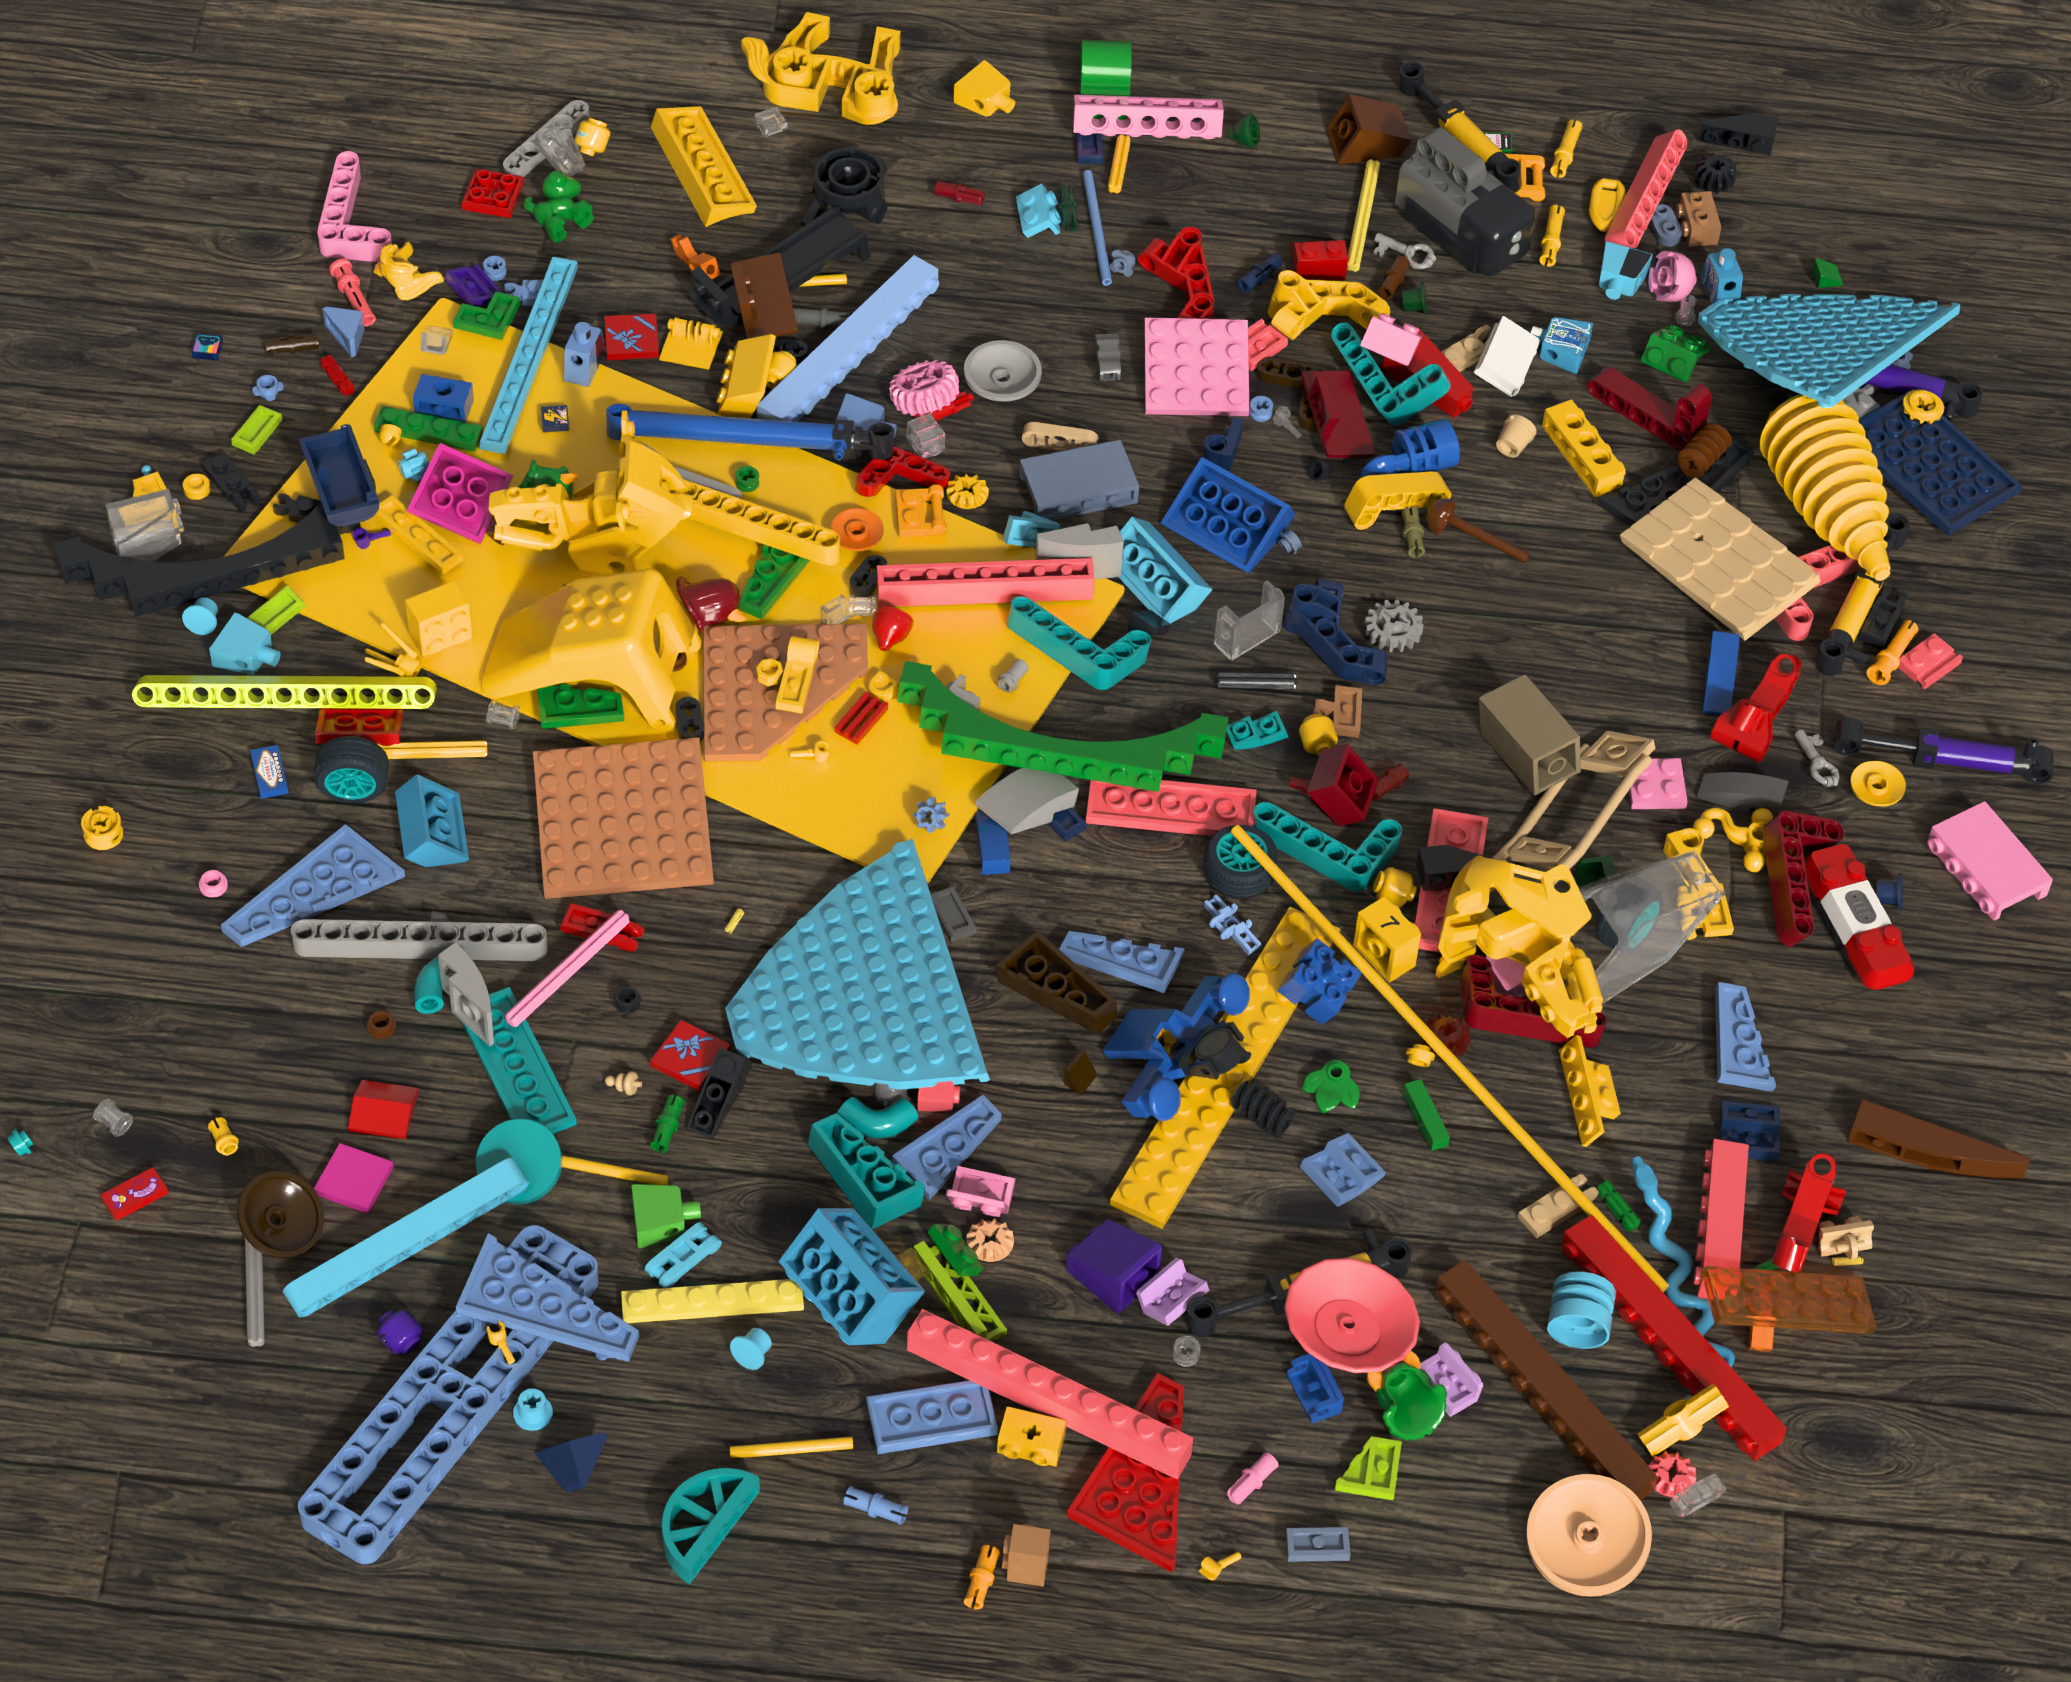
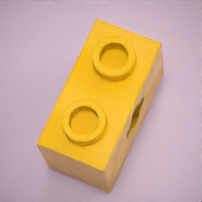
M1007 1407L998 1436L997 1453L1011 1459L1021 1458L1030 1460L1040 1466L1051 1465L1057 1467L1065 1438L1066 1420Z

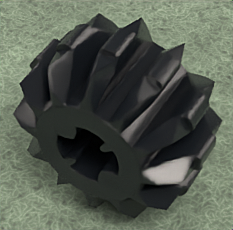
M1714 153L1711 156L1703 155L1702 159L1698 160L1695 166V182L1699 184V189L1706 188L1707 191H1715L1716 194H1719L1720 191L1727 192L1735 183L1736 165L1732 164V158L1725 159L1723 154L1720 156H1716Z

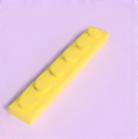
M791 1279L621 1291L623 1321L626 1323L804 1310L803 1291Z

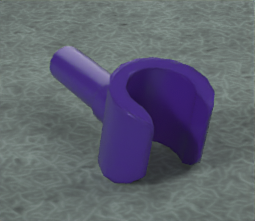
M358 528L353 531L352 535L357 546L361 549H366L369 547L370 541L390 536L391 532L387 529L368 534L366 529Z

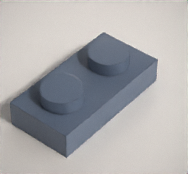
M1348 1527L1286 1528L1288 1562L1350 1560Z

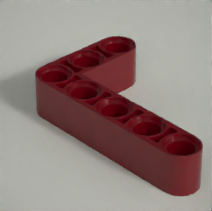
M1610 366L1602 368L1587 383V389L1594 398L1678 451L1683 450L1707 423L1712 395L1709 389L1702 384L1697 383L1679 398L1677 406L1674 407Z
M1783 811L1764 824L1762 833L1777 935L1781 943L1785 946L1793 947L1814 932L1803 850L1814 852L1832 847L1843 840L1844 830L1841 824L1834 819Z
M1472 955L1467 959L1460 979L1464 1021L1468 1026L1479 1030L1563 1044L1569 1042L1575 1035L1581 1036L1583 1047L1594 1048L1599 1045L1607 1024V1018L1603 1013H1596L1597 1026L1594 1032L1585 1033L1583 1028H1580L1574 1032L1573 1036L1567 1038L1551 1022L1547 1023L1543 1019L1540 1012L1541 1007L1536 1000L1531 1001L1527 998L1495 993L1492 964L1487 958L1480 955Z

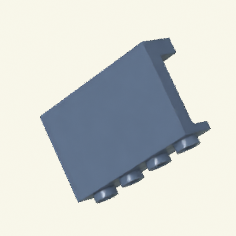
M1121 440L1020 460L1019 476L1022 481L1025 480L1035 505L1034 514L1051 521L1138 503L1139 484Z

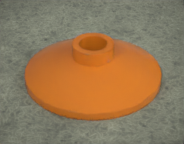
M860 508L848 509L839 513L833 519L830 527L831 530L838 533L840 547L851 551H863L876 546L884 534V526L881 519L875 513Z

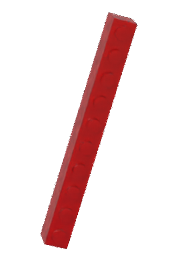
M1592 1214L1564 1232L1561 1244L1564 1255L1569 1260H1573L1581 1269V1272L1599 1275L1613 1284L1616 1290L1614 1306L1619 1311L1621 1318L1633 1326L1643 1343L1652 1347L1658 1354L1662 1364L1671 1368L1677 1375L1681 1385L1689 1388L1694 1395L1711 1384L1717 1387L1729 1407L1714 1417L1719 1427L1736 1440L1739 1449L1743 1453L1748 1454L1756 1461L1782 1443L1787 1430L1785 1425Z

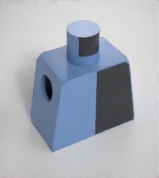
M579 322L575 325L565 346V382L586 387L590 386L605 354L603 334L600 328L590 326L586 322Z

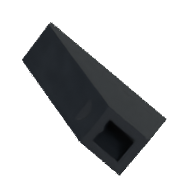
M1750 113L1705 120L1701 123L1698 141L1771 155L1778 117Z
M1449 845L1419 848L1416 866L1423 891H1441L1452 888L1455 878L1461 869L1480 854ZM1480 855V856H1483L1484 858L1494 859V858H1491V857H1487V856H1484V855Z
M719 1047L686 1129L714 1139L742 1091L753 1062Z

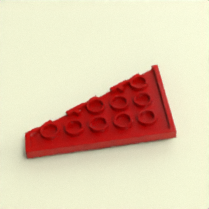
M1157 1373L1134 1410L1182 1432L1184 1386ZM1109 1447L1067 1510V1517L1172 1573L1176 1564L1180 1476L1177 1480Z

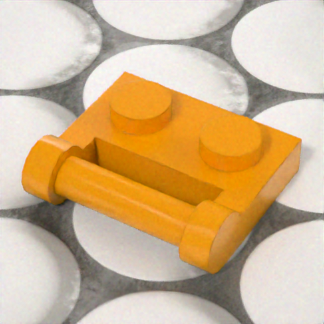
M1504 153L1509 159H1515L1521 164L1522 187L1516 194L1520 197H1529L1533 201H1542L1545 198L1542 176L1545 159L1538 155ZM1526 167H1530L1533 170V185H1526Z
M932 485L927 489L896 490L899 537L943 535L947 532V524L943 520L942 498L944 497V491L942 486ZM931 501L933 521L931 523H925L924 502Z

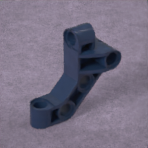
M1317 578L1315 585H1297L1294 588L1283 620L1284 628L1290 633L1300 634L1338 677L1371 685L1384 683L1387 673V653L1380 649L1357 646L1339 626L1344 583Z

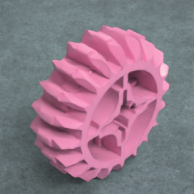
M926 360L924 363L917 362L916 365H908L905 370H899V374L893 376L889 388L891 392L890 397L897 410L902 411L903 414L910 413L911 416L916 414L923 416L928 412L932 414L935 410L941 411L943 406H949L950 401L956 399V395L959 394V379L952 365H947L946 362L939 363L938 360L932 362Z

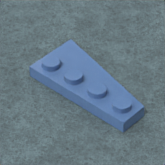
M1074 931L1067 933L1059 948L1074 963L1165 993L1183 958L1185 949L1174 947V951L1160 949L1159 944L1149 943L1148 947L1132 945V940L1126 939L1113 942L1107 941L1105 936Z
M1718 982L1715 987L1717 1082L1773 1092L1776 1083L1774 1077L1770 1076L1768 1069L1770 1066L1767 1055H1764L1760 1044L1762 1038L1760 1031L1756 1030L1753 1021L1755 1015L1745 986Z
M982 1095L892 1155V1162L894 1165L899 1164L906 1169V1174L914 1181L918 1179L925 1185L924 1196L930 1200L954 1174L957 1166H961L1001 1121L1002 1114Z

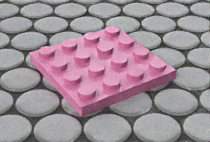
M1145 318V414L1249 416L1248 320Z

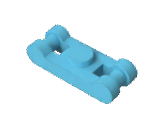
M698 1222L651 1259L645 1266V1272L651 1277H656L659 1280V1285L663 1288H672L677 1280L707 1255L714 1254L720 1248L722 1241L716 1235L711 1236L707 1232V1227ZM700 1241L701 1244L697 1246L694 1242ZM667 1263L672 1266L668 1271L663 1268Z

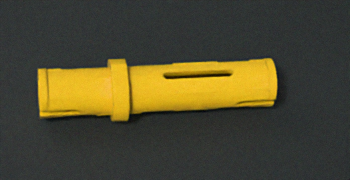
M1569 120L1566 125L1561 144L1555 150L1554 163L1550 170L1554 177H1557L1559 170H1561L1559 178L1564 177L1568 165L1572 163L1573 150L1583 127L1580 121L1576 120L1574 127H1572L1574 120Z
M1552 205L1549 208L1546 232L1541 241L1542 253L1540 263L1545 265L1546 258H1548V267L1556 263V254L1561 246L1559 238L1565 209L1560 206L1559 213H1557L1558 205Z

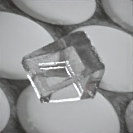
M428 326L421 333V351L444 355L450 344L453 330Z

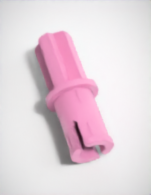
M1265 1452L1249 1469H1244L1242 1476L1227 1490L1226 1494L1229 1500L1238 1505L1255 1489H1260L1263 1485L1262 1482L1279 1466L1277 1460L1271 1454Z

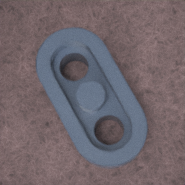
M1658 204L1649 225L1656 240L1661 245L1667 247L1675 246L1681 240L1682 229L1673 210L1667 205Z

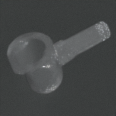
M1280 406L1275 411L1273 423L1276 426L1283 425L1299 439L1302 434L1288 420L1291 416L1289 409L1285 406Z

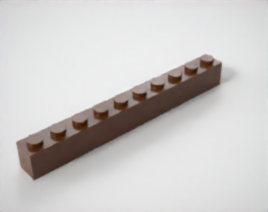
M1464 1260L1438 1276L1435 1295L1439 1303L1449 1308L1454 1314L1456 1322L1471 1333L1476 1345L1481 1349H1485L1491 1356L1494 1365L1499 1370H1503L1511 1379L1513 1387L1528 1398L1533 1410L1538 1414H1542L1549 1422V1426L1554 1434L1561 1436L1568 1444L1571 1453L1586 1464L1589 1473L1605 1476L1620 1482L1629 1488L1640 1501L1653 1493L1658 1476L1473 1267Z

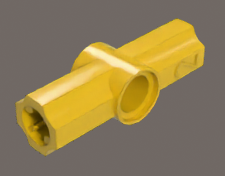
M1711 1384L1687 1401L1679 1400L1672 1403L1664 1411L1663 1417L1637 1434L1651 1456L1654 1457L1678 1440L1686 1441L1696 1436L1702 1430V1424L1729 1406L1717 1387Z

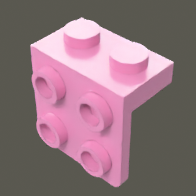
M957 1166L952 1190H947L946 1196L955 1208L971 1211L973 1206L980 1208L985 1215L1000 1217L1001 1213L1008 1214L1016 1179Z

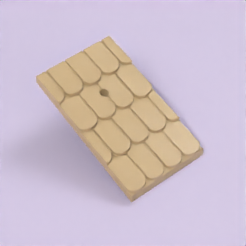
M1697 478L1691 480L1686 486H1683L1670 496L1668 500H1665L1650 511V514L1645 515L1633 524L1630 529L1628 528L1620 534L1621 540L1626 546L1734 633L1740 635L1744 641L1821 582L1819 575L1814 572L1811 566L1789 552L1785 545L1753 524L1750 518L1727 503L1724 497Z

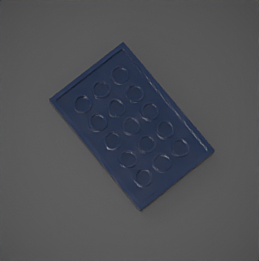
M1912 389L1859 420V423L1865 429L1866 438L1872 446V453L1878 461L1877 469L1880 470L1883 478L1949 536L2019 494L2022 485L1945 416L1942 415L1940 420H1934L1932 424L1926 421L1920 424L1918 419L1911 420L1910 414L1904 413L1902 403L1906 394L1914 390Z

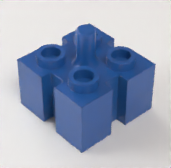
M1317 938L1300 952L1292 966L1295 969L1286 975L1277 991L1294 1005L1299 1001L1307 1006L1304 1012L1320 1025H1323L1339 1012L1347 998L1345 994L1354 987L1361 972L1345 959L1341 962L1334 959L1335 951Z

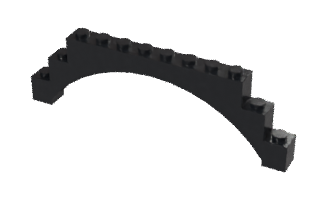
M364 459L365 464H366V467H367L368 472H369V475H370L371 480H372V482H373L374 488H375V490H376L375 480H374V478H373V476H372V473H371V471H370V468H369V466H368V464H367L366 459ZM320 503L295 526L263 544L233 555L193 562L162 563L121 557L83 543L80 537L53 543L56 561L65 584L92 577L100 600L127 593L136 617L165 608L175 607L198 600L199 598L229 592L241 587L255 585L270 579L280 578L285 575L343 560L345 558L340 535L361 528L360 522L348 526L332 525L327 519L322 503Z

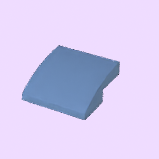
M1349 1133L1327 1142L1323 1151L1303 1159L1300 1166L1337 1207L1369 1189L1383 1178L1386 1173Z

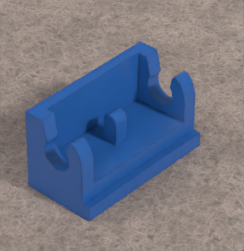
M1306 1354L1292 1360L1293 1368L1286 1371V1376L1310 1423L1312 1424L1341 1414L1344 1397L1328 1366L1311 1354Z

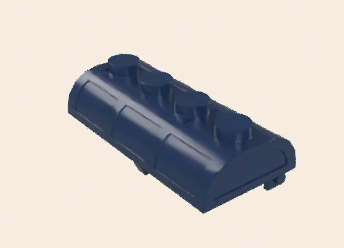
M344 424L338 430L298 439L329 523L335 526H348L366 521L378 512V496L351 425Z

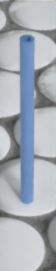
M1086 170L1083 172V180L1103 285L1108 286L1112 283L1094 179L1092 171Z

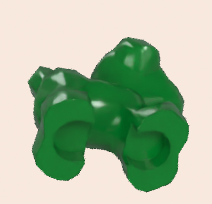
M560 171L551 172L542 184L543 195L548 201L535 204L533 203V198L529 196L523 202L525 209L535 216L536 221L545 228L549 238L554 243L561 242L567 236L563 226L566 224L564 220H571L578 227L584 229L594 219L592 214L593 208L589 202L582 200L574 203L572 199L579 195L582 189L578 179L569 177Z

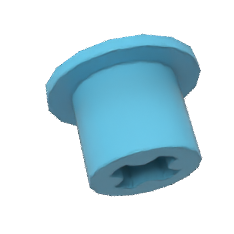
M204 597L196 600L195 604L187 607L182 615L184 625L195 634L207 635L212 633L217 626L216 614L218 607L216 603Z
M752 1328L745 1336L735 1337L731 1341L730 1350L740 1365L747 1369L756 1370L764 1364V1354L771 1348L772 1342L765 1331L759 1328Z
M537 1389L523 1391L513 1409V1417L516 1424L522 1429L529 1431L544 1428L550 1423L553 1416V1408L550 1402Z

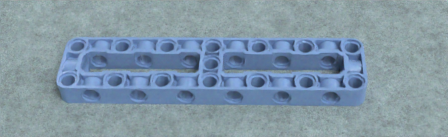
M531 1225L525 1227L508 1246V1248L511 1247L517 1251L519 1256L529 1263L539 1265L571 1286L572 1291L582 1297L585 1295L589 1298L599 1284L598 1263L596 1259L541 1226ZM455 1311L300 1498L298 1512L302 1528L360 1564L375 1562L554 1341L513 1329L507 1336L506 1342L514 1359L518 1361L508 1364L503 1352L498 1347L475 1377L470 1379L455 1370V1368L475 1350L487 1335V1326L490 1327L492 1323L457 1314ZM460 1331H468L465 1334H459ZM424 1375H432L429 1378H422ZM451 1389L457 1390L456 1392H453V1393H448V1392H446V1391L451 1390ZM433 1403L446 1411L361 1516L343 1506L352 1494H357L375 1472L377 1463L389 1449L393 1450L415 1423L414 1418L426 1404ZM474 1404H481L480 1407H471ZM389 1419L395 1420L392 1423H385V1421ZM438 1449H444V1450H445L444 1452H441V1453H436V1452H434L435 1450H438ZM350 1465H359L353 1469L347 1468ZM400 1495H408L404 1499L397 1498ZM314 1510L321 1511L320 1513H318V1514H316V1515H311V1514H309L310 1512H312V1511H314ZM363 1541L371 1542L367 1545H359Z

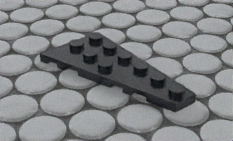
M1732 439V445L1726 448V451L1709 467L1708 471L1703 473L1704 475L1701 478L1697 479L1718 493L1754 459L1755 451L1738 440ZM1673 465L1642 479L1641 483L1631 488L1626 486L1620 489L1618 494L1611 497L1606 495L1600 498L1598 505L1632 526L1645 515L1650 514V511L1665 500H1668L1670 496L1683 486H1686L1694 478L1686 475L1680 466L1676 467Z

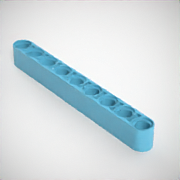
M513 1158L505 1159L292 1281L283 1289V1293L298 1317L308 1316L518 1195L527 1188L529 1182Z

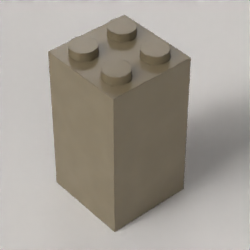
M1526 675L1510 680L1507 684L1479 697L1481 734L1534 796L1581 772L1580 736Z

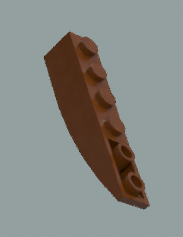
M1863 1099L1848 1139L1849 1143L1903 1162L1962 1175L1991 1178H2024L2031 1159L2018 1152L1994 1146L1990 1142L1974 1139L1961 1132H1954L1940 1127L1933 1122H1926L1914 1118L1907 1113L1897 1112L1878 1103Z

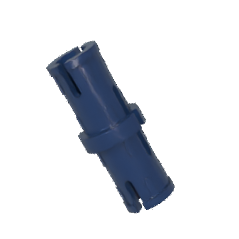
M1272 253L1261 263L1254 264L1251 267V271L1237 280L1239 289L1244 293H1248L1260 282L1264 283L1267 281L1269 275L1283 264L1279 255ZM1264 269V271L1261 274L1255 277V275H1257L1260 271Z

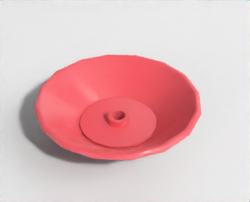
M1352 1258L1325 1259L1303 1269L1288 1288L1284 1309L1291 1333L1306 1352L1329 1367L1352 1373L1381 1372L1402 1362L1416 1345L1420 1319L1414 1299L1397 1278L1377 1265Z

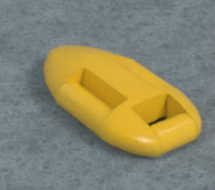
M1602 178L1594 184L1591 191L1589 214L1594 225L1602 232L1609 230L1626 196L1625 187L1619 180ZM1602 188L1612 189V190H1617V191L1602 190Z

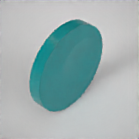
M513 1119L495 1126L481 1141L476 1155L478 1175L505 1159H514L529 1182L525 1190L504 1202L515 1205L528 1204L548 1194L557 1183L563 1165L561 1148L554 1135L542 1124L528 1119Z

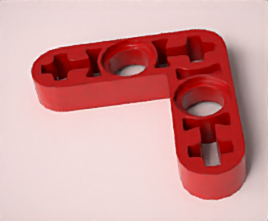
M894 447L893 456L887 459L873 458L858 474L855 490L861 496H875L895 474L927 487L940 485L945 489L948 487L951 473L948 468Z

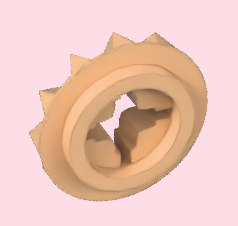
M995 1218L992 1221H984L982 1219L980 1223L972 1224L967 1234L966 1243L968 1247L976 1252L977 1259L986 1262L999 1261L1008 1256L1013 1249V1231L1008 1229L1006 1222L1001 1224ZM996 1234V1242L989 1241L985 1243V1235L991 1237Z

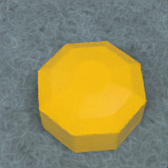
M772 658L761 660L756 666L758 682L766 686L777 685L783 677L781 662Z

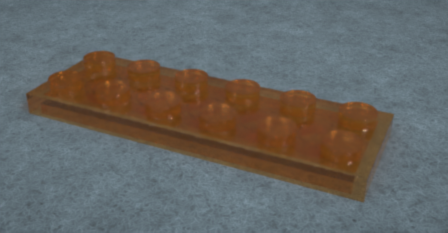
M1706 1266L1701 1271L1715 1324L1872 1334L1877 1329L1863 1277Z

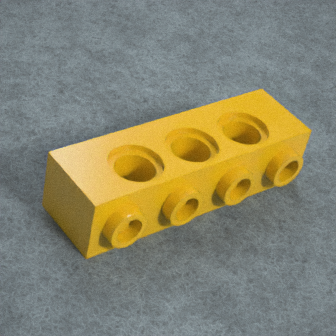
M1573 400L1545 409L1542 423L1543 429L1593 496L1598 497L1622 488L1626 473L1625 467L1614 456L1610 446L1604 443L1598 435L1595 426L1591 425L1586 419L1583 410L1578 408Z

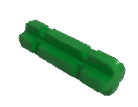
M1608 1180L1599 1184L1597 1187L1598 1195L1602 1200H1607L1605 1204L1619 1221H1623L1621 1223L1623 1227L1629 1232L1637 1229L1640 1226V1218L1635 1212H1630L1632 1208L1618 1191H1614L1616 1188Z

